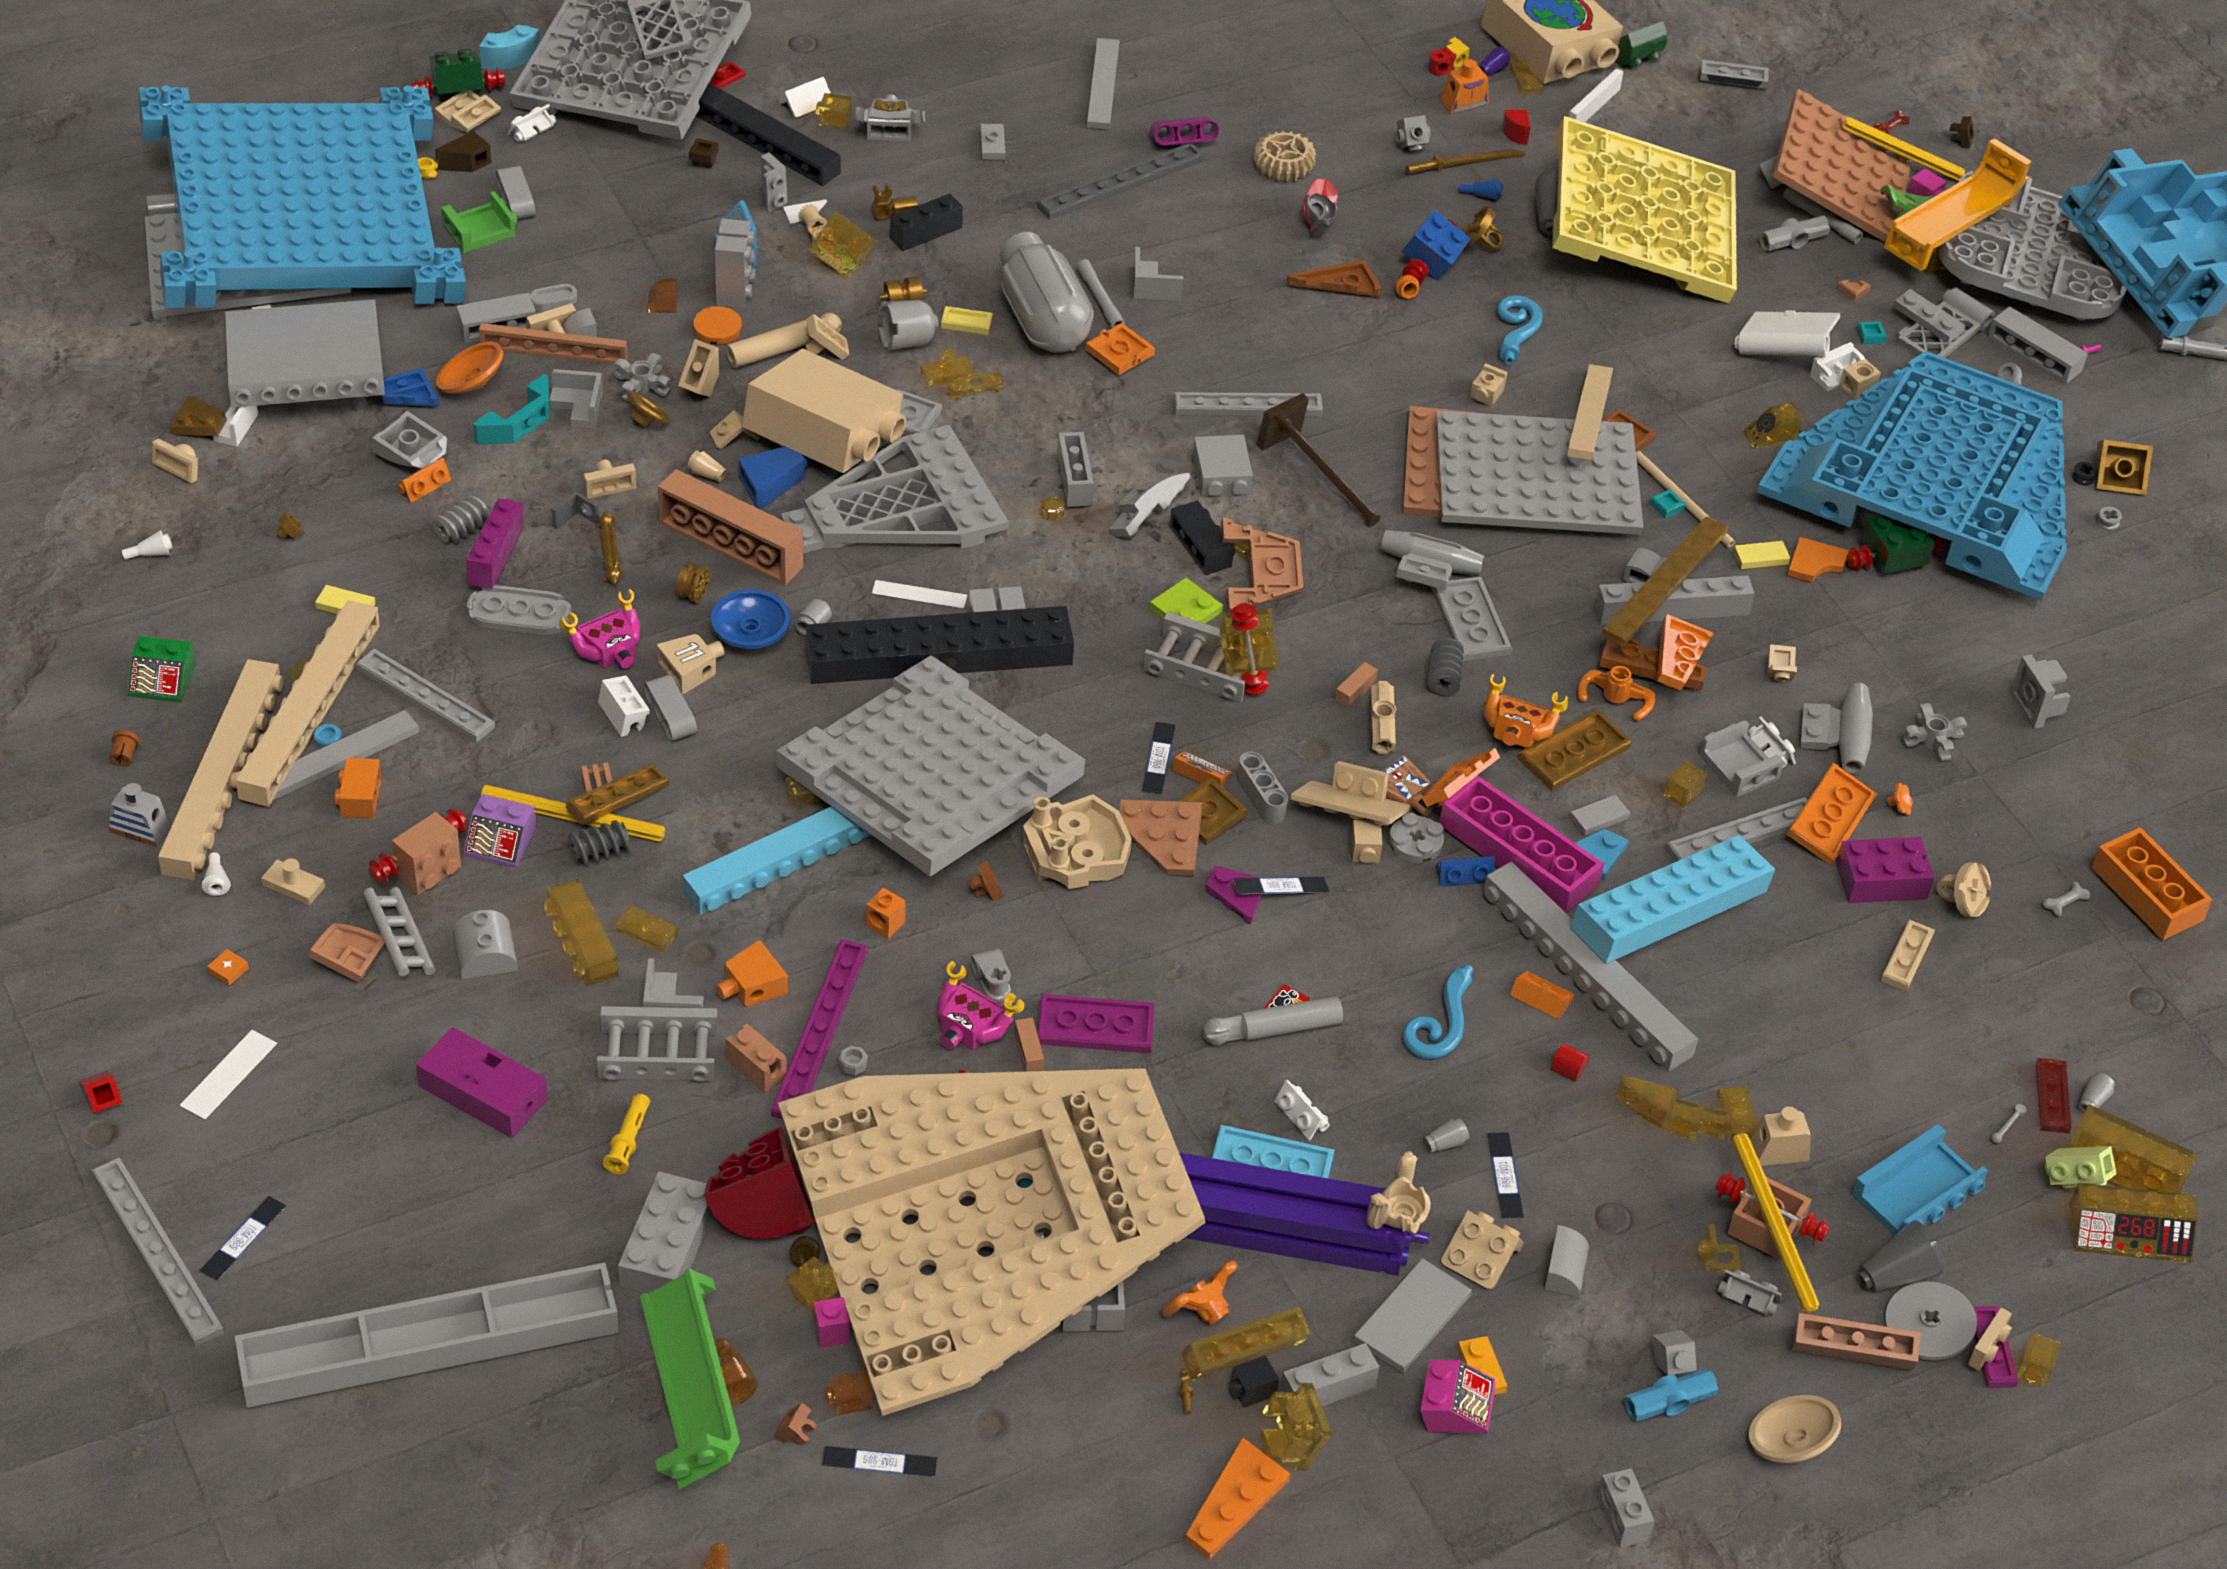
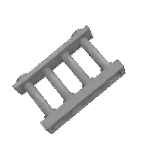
M1167 612L1164 617L1162 637L1165 640L1158 652L1146 649L1143 671L1241 703L1245 681L1241 680V675L1250 665L1245 637ZM1251 639L1255 667L1260 668L1263 662L1265 643ZM1175 641L1189 645L1182 660L1168 656ZM1200 649L1214 653L1207 668L1192 664ZM1224 657L1239 661L1231 676L1217 672Z
M601 1006L602 1033H609L607 1056H597L598 1079L715 1081L714 1058L706 1057L708 1035H717L718 1033L717 1008ZM621 1034H638L637 1057H619ZM650 1034L667 1035L666 1057H648ZM679 1035H696L695 1058H677Z

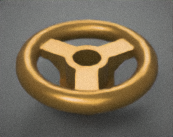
M630 391L627 393L628 400L636 407L631 417L646 427L652 419L662 424L669 423V416L655 403L636 392Z

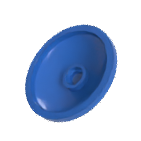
M757 589L738 590L727 594L715 604L711 613V626L714 633L723 642L742 649H759L776 643L786 634L790 626V612L787 605L778 596L770 592Z

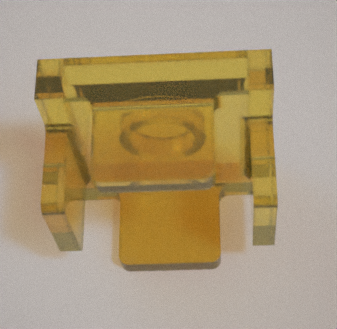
M1301 1383L1295 1392L1273 1393L1262 1409L1264 1416H1279L1277 1423L1280 1429H1264L1261 1433L1268 1456L1270 1458H1281L1282 1462H1293L1296 1471H1307L1332 1435L1313 1383Z

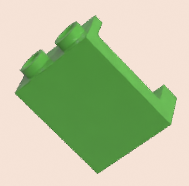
M495 191L489 192L490 202L488 204L460 213H456L451 205L441 207L443 227L463 253L516 236L515 225H517V218L513 211H509L504 199L499 198Z

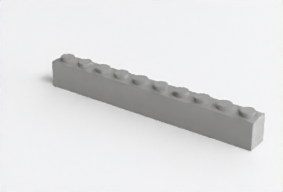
M1513 862L1487 875L1483 894L1488 901L1494 903L1508 920L1517 925L1522 933L1540 948L1543 954L1548 955L1562 972L1569 975L1577 983L1578 987L1585 991L1601 1009H1604L1618 1026L1623 1027L1638 1045H1641L1648 1051L1657 1063L1661 1064L1669 1072L1694 1056L1698 1038L1616 960L1606 964L1570 928L1573 919Z

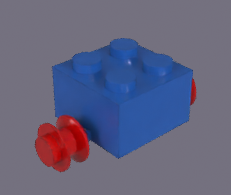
M1433 210L1401 251L1411 259L1402 271L1403 276H1414L1418 280L1419 285L1423 283L1428 274L1439 281L1471 238L1458 229L1452 220L1446 219L1436 210Z

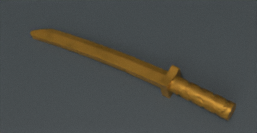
M1503 150L1441 159L1436 154L1433 160L1406 165L1405 170L1407 174L1433 168L1437 172H1442V168L1447 166L1524 157L1526 152L1521 150Z

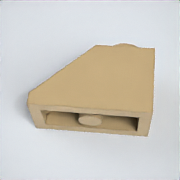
M695 339L678 386L711 397L719 376V349Z

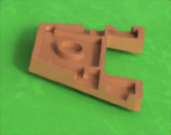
M1222 518V543H1246L1249 545L1252 588L1228 587L1226 591L1228 613L1240 603L1256 606L1302 592L1304 587L1299 541L1269 531L1264 533L1252 529L1250 525L1245 527L1233 523L1232 519Z

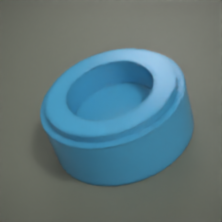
M333 724L321 725L314 731L315 745L320 749L342 739L340 728Z

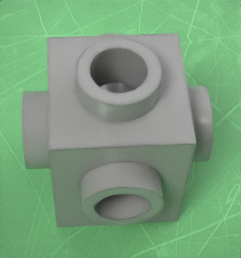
M1425 115L1403 118L1396 121L1398 128L1396 130V139L1400 143L1401 148H1409V151L1421 150L1422 145L1429 143L1431 132L1426 124Z

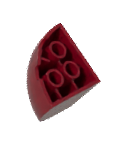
M782 1126L748 1142L749 1148L740 1155L736 1156L735 1153H732L718 1166L720 1170L715 1178L714 1176L710 1177L706 1184L705 1198L712 1213L721 1224L739 1235L755 1239H770L792 1232H802L808 1229L810 1225L815 1224L794 1154Z

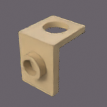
M734 410L710 431L716 446L721 450L742 431L757 441L760 437L758 434L742 427L743 416Z

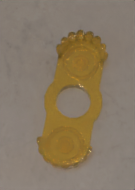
M993 371L980 374L972 373L964 377L954 378L949 381L947 386L948 397L951 399H961L962 393L981 392L994 387L997 392L1004 389L1003 376ZM978 379L983 383L980 386H972L969 384V381Z

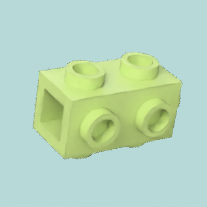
M2111 1146L2057 1148L2045 1157V1171L2049 1175L2051 1185L2062 1184L2063 1188H2073L2085 1183H2089L2090 1187L2103 1186L2107 1184L2110 1178L2117 1174Z

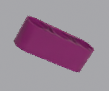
M1208 117L1161 120L1154 122L1150 127V136L1161 145L1212 141L1219 134V126ZM1206 124H1211V130L1207 134H1203V127ZM1188 126V133L1185 136H1180L1181 128ZM1161 128H1166V135L1163 138H1158V131Z

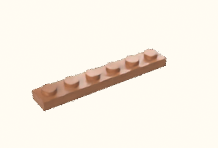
M481 323L479 328L480 343L496 342L503 351L614 364L619 358L628 360L627 341L485 323Z

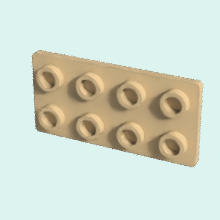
M1341 761L1335 763L1332 785L1310 781L1291 793V800L1299 801V804L1302 806L1323 807L1326 812H1343L1349 814V817L1354 819L1367 818L1374 820V823L1378 825H1389L1410 809L1409 804L1386 799L1389 773Z

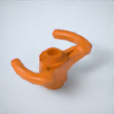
M1615 666L1608 673L1590 670L1582 677L1578 684L1577 694L1580 702H1585L1588 699L1587 689L1590 683H1596L1602 687L1605 698L1612 703H1623L1629 698L1644 700V705L1633 713L1632 716L1633 720L1637 722L1645 718L1652 711L1655 704V693L1647 687L1634 683L1631 678V671L1624 666Z
M1233 1260L1228 1261L1212 1275V1282L1207 1284L1202 1280L1189 1290L1191 1293H1181L1162 1308V1315L1169 1318L1177 1310L1185 1307L1197 1311L1203 1321H1207L1210 1326L1230 1312L1227 1308L1228 1303L1222 1296L1228 1276L1236 1271L1237 1263Z

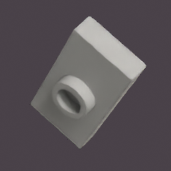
M981 124L982 159L1005 160L1004 124Z

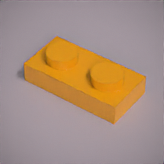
M1488 1337L1460 1341L1457 1349L1462 1362L1495 1379L1494 1395L1506 1393L1507 1383Z

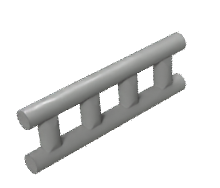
M398 887L392 888L389 891L390 896H376L373 888L365 889L363 895L400 976L407 975L410 971L408 967H422L426 975L435 973L434 964ZM382 907H396L399 915L385 916ZM390 927H405L408 935L394 936ZM399 947H414L417 956H403Z

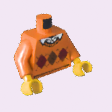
M1492 674L1488 684L1491 694L1487 696L1484 717L1489 726L1494 728L1493 737L1503 740L1509 746L1516 744L1523 747H1530L1535 741L1549 738L1560 718L1559 713L1564 712L1568 707L1567 696L1563 702H1557L1558 692H1555L1552 695L1551 711H1549V708L1505 695L1500 697L1499 693L1503 691L1506 679L1503 676L1501 684H1495L1493 682L1494 674Z

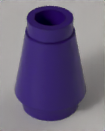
M1502 47L1494 48L1478 66L1486 76L1506 68L1510 62V55Z

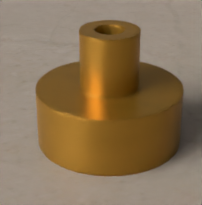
M286 512L278 519L281 527L276 532L282 539L288 534L293 538H297L304 532V527L300 521L290 512Z

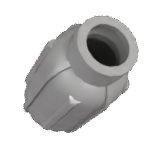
M1022 232L1013 235L1004 243L1000 251V259L1004 266L1002 269L1001 286L1027 338L1040 349L1053 353L1076 350V347L1089 334L1094 311L1065 256L1050 245L1044 244L1037 234Z

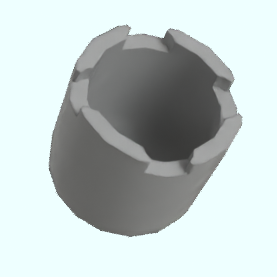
M921 300L881 302L879 305L877 316L882 317V327L878 328V333L884 348L893 350L923 346L932 340L935 329L938 328V317L926 302Z

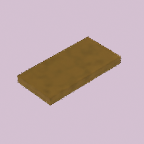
M1597 709L1553 733L1549 738L1542 739L1518 752L1517 759L1553 791L1630 749L1633 741Z

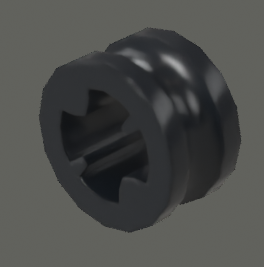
M2079 462L2075 465L2072 478L2079 485H2091L2094 482L2097 469L2089 462Z

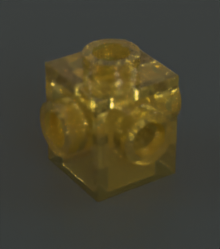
M814 1256L785 1278L794 1297L811 1312L814 1311V1302L828 1300L839 1291L835 1281L837 1277L835 1270L829 1263L822 1264Z

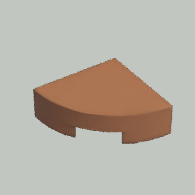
M1849 280L1841 281L1837 286V290L1853 301L1870 292L1871 285L1864 281L1855 283L1849 282Z

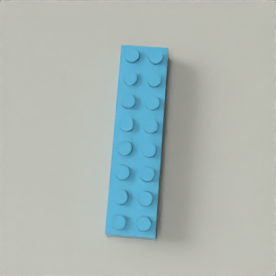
M1737 835L1578 904L1570 928L1607 964L1766 893L1775 868L1740 835Z

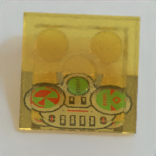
M835 211L808 251L846 278H849L867 259L879 240L842 213Z

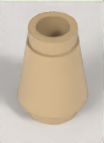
M696 450L687 465V468L693 474L718 482L724 479L727 472L726 468L705 451L699 452Z

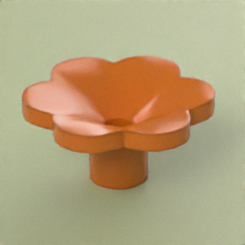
M1897 783L1894 796L1887 799L1888 805L1890 807L1897 806L1901 814L1910 815V807H1912L1913 802L1909 795V789L1906 785Z

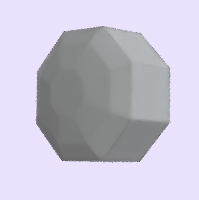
M850 1046L841 1051L839 1067L845 1074L857 1075L865 1071L868 1055L862 1048Z

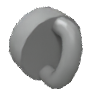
M2006 363L1999 368L1997 372L1998 378L2020 386L2022 385V370L2014 363Z

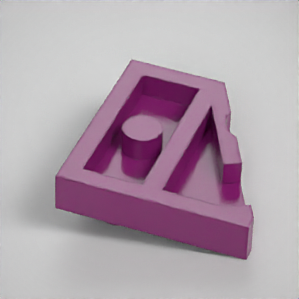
M1214 865L1207 881L1205 892L1214 899L1220 900L1230 911L1233 909L1244 916L1243 921L1251 925L1263 894H1239L1233 878L1259 877Z

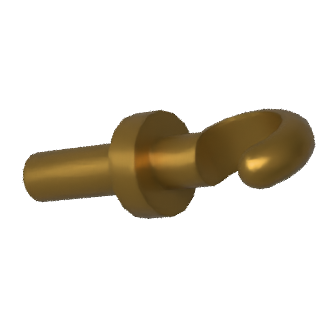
M1183 1368L1181 1370L1182 1388L1178 1392L1179 1396L1183 1398L1184 1413L1191 1414V1396L1194 1395V1389L1189 1386L1188 1372Z

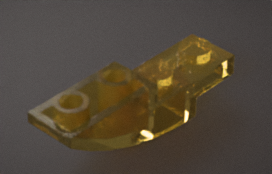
M1622 1075L1617 1097L1640 1117L1665 1131L1695 1141L1697 1133L1726 1140L1733 1114L1694 1104L1690 1101L1676 1099L1677 1089Z

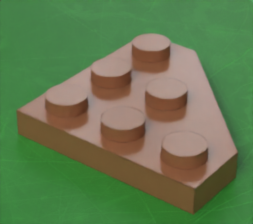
M1121 799L1119 812L1136 845L1149 858L1152 857L1160 865V869L1167 875L1195 876L1202 802Z

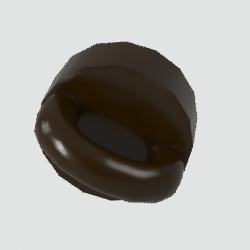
M810 1236L798 1237L790 1247L791 1260L800 1267L812 1266L820 1256L819 1243Z

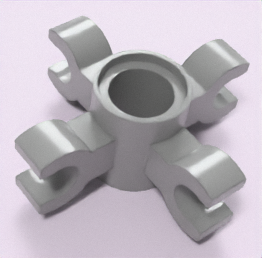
M652 353L647 361H637L632 365L621 358L614 363V367L619 368L614 373V376L621 380H630L626 381L622 386V389L626 391L622 399L629 401L627 393L630 391L638 394H647L654 390L660 396H666L670 392V388L666 387L670 382V378L664 375H654L658 374L662 369V365L658 364L662 356Z
M1930 703L1920 704L1919 709L1921 713L1916 714V719L1923 726L1911 725L1905 728L1908 736L1902 738L1905 745L1912 747L1921 742L1929 749H1936L1940 761L1950 760L1951 755L1949 751L1954 750V745L1947 737H1963L1965 734L1962 728L1967 727L1968 724L1963 717L1954 718L1949 722L1944 716L1934 714Z

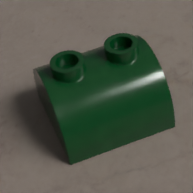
M1662 21L1622 36L1618 44L1619 54L1614 62L1621 66L1629 64L1630 68H1633L1643 63L1641 59L1646 58L1650 62L1659 58V53L1665 49L1667 44V32L1664 22Z

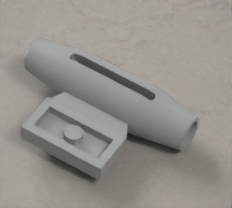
M1386 530L1381 544V550L1401 559L1396 577L1408 582L1429 585L1435 589L1446 590L1452 573L1480 575L1485 557L1457 543L1414 532Z
M1862 683L1851 684L1848 687L1841 710L1831 707L1830 704L1804 703L1801 749L1828 750L1830 747L1839 745L1843 770L1849 774L1861 773L1864 770L1871 746L1873 711L1869 688Z

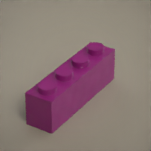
M498 498L466 559L468 585L493 589L524 528L522 502Z

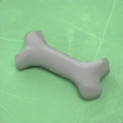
M2073 882L2071 891L2056 899L2045 898L2043 907L2052 910L2055 916L2060 917L2063 907L2076 900H2089L2091 893L2089 890L2081 888L2078 882Z

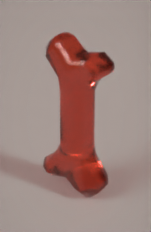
M1898 110L1894 112L1892 119L1884 124L1876 123L1873 128L1889 135L1891 129L1900 124L1908 125L1910 119Z

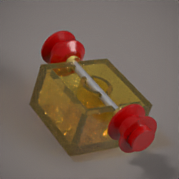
M1240 603L1231 612L1220 613V637L1227 674L1242 673L1241 680L1245 681L1244 691L1248 694L1259 695L1269 687L1266 670L1279 669V645L1273 609L1256 610L1251 604Z

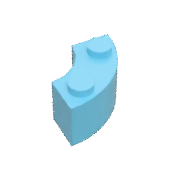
M516 25L512 30L504 33H487L479 45L481 68L496 70V67H498L499 70L528 63L540 43L539 29L525 25Z

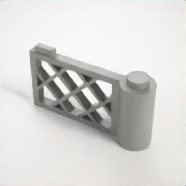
M626 0L645 60L690 48L689 44L693 43L690 30L685 31L675 0ZM671 4L667 12L659 10L660 6ZM643 10L649 12L645 18L635 13ZM654 14L663 17L659 23L651 21ZM668 19L676 22L673 28L664 26ZM646 25L654 28L651 34L642 32ZM659 31L668 33L664 40L656 37ZM673 36L681 38L683 42L673 44L670 40ZM651 42L660 45L657 49L649 51L647 49Z
M1949 289L1943 295L1942 303L1937 307L1970 329L1964 330L1954 342L1948 344L1929 330H1924V327L1920 324L1915 323L1912 327L1906 326L1898 332V343L1918 356L1927 351V349H1940L1938 356L1946 358L1978 331L1984 332L1992 324L1995 312L1960 289ZM1921 337V342H1912L1909 338ZM1925 337H1938V342H1926Z

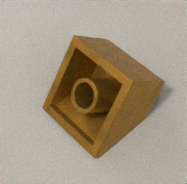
M2110 440L2098 441L2094 465L2097 469L2095 476L2096 489L2146 495L2153 446Z

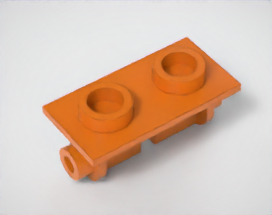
M444 458L436 460L401 480L397 486L399 493L407 494L409 502L413 503L451 481Z

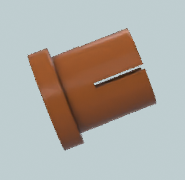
M117 730L112 736L113 746L109 760L113 764L119 765L122 755L120 766H129L135 749L139 747L140 738L131 731Z

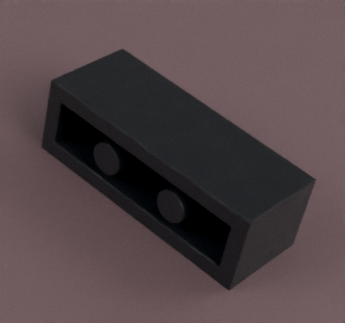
M949 193L890 216V239L903 252L962 228L963 206Z
M1198 500L1171 508L1169 527L1205 576L1232 567L1233 556L1235 555L1233 543H1222L1221 527L1215 524L1209 511L1206 508L1204 509Z

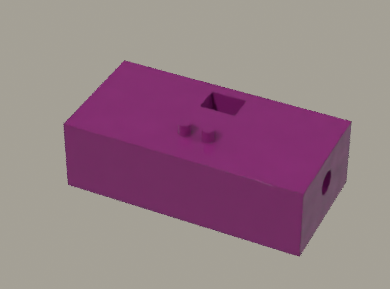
M454 1027L416 1064L419 1087L510 1138H513L548 1100L545 1077Z

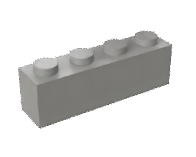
M2010 306L1993 319L1988 338L2065 384L2082 372L2088 355L2084 350Z

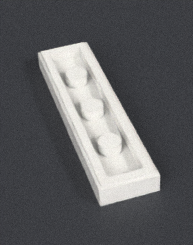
M1616 69L1569 112V118L1585 123L1620 90L1623 71Z

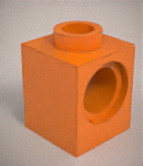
M883 887L866 904V926L889 939L905 923L906 900Z

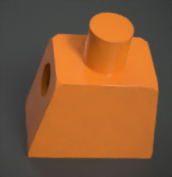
M759 940L726 961L724 964L725 981L715 986L722 1000L736 995L744 1006H751L788 994V975Z

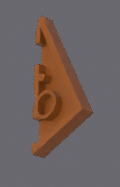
M1365 260L1288 274L1287 283L1291 286L1377 297L1381 296L1382 291L1381 286Z

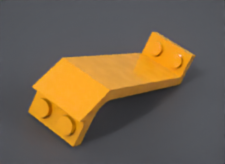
M1992 139L1988 143L1981 164L1970 177L1893 221L1884 248L1920 271L1926 269L1934 248L2010 204L2029 179L2026 175L2032 161L1998 140Z

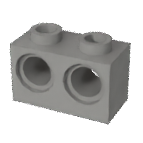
M1632 1468L1602 1475L1597 1496L1619 1548L1649 1541L1654 1519Z

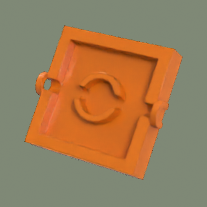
M1123 323L1108 331L1103 329L1099 336L1086 343V351L1117 375L1140 364L1155 353V347Z

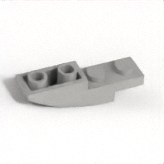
M1190 474L1161 475L1134 488L1118 504L1123 513L1109 528L1113 537H1130L1138 531L1140 524L1152 514V511L1167 509L1176 494L1184 489L1186 482L1191 477Z

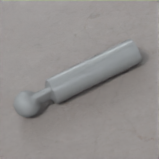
M1338 996L1242 1012L1238 1016L1227 1018L1214 1017L1204 1024L1202 1032L1204 1039L1212 1045H1221L1228 1041L1240 1039L1247 1041L1342 1024L1343 1009Z

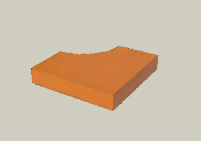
M1799 537L1787 576L1813 582L1815 577L1822 573H1842L1849 550Z

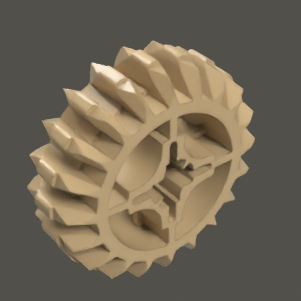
M1283 130L1281 133L1273 131L1272 135L1265 134V137L1260 138L1259 142L1256 143L1254 164H1256L1257 170L1261 171L1262 175H1268L1269 179L1276 178L1277 181L1285 180L1288 182V180H1293L1296 182L1298 178L1304 179L1305 175H1310L1311 170L1315 166L1316 153L1313 143L1308 142L1306 137L1301 138V134L1295 135L1292 131L1285 133Z

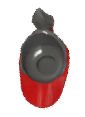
M1315 179L1312 182L1302 204V214L1305 221L1311 225V235L1319 237L1327 231L1330 223L1334 221L1337 211V190L1331 182L1324 179Z

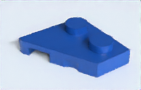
M422 368L383 378L385 395H379L383 404L439 405L438 397Z

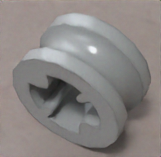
M2104 507L2099 512L2098 524L2104 529L2115 530L2120 525L2122 514L2117 508Z

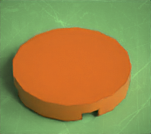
M710 307L697 313L694 318V333L698 339L710 344L711 341L717 342V345H724L733 342L741 334L742 319L732 309Z

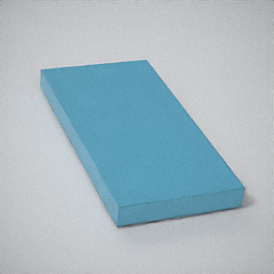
M1221 1125L1212 1158L1328 1178L1335 1150Z

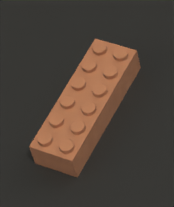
M677 469L658 486L659 524L783 585H786L803 568V530L784 522Z

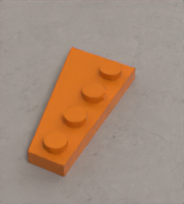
M1666 614L1662 621L1657 681L1667 687L1682 690L1713 632Z
M1242 1438L1189 1528L1185 1541L1210 1560L1290 1481L1291 1473L1245 1438Z

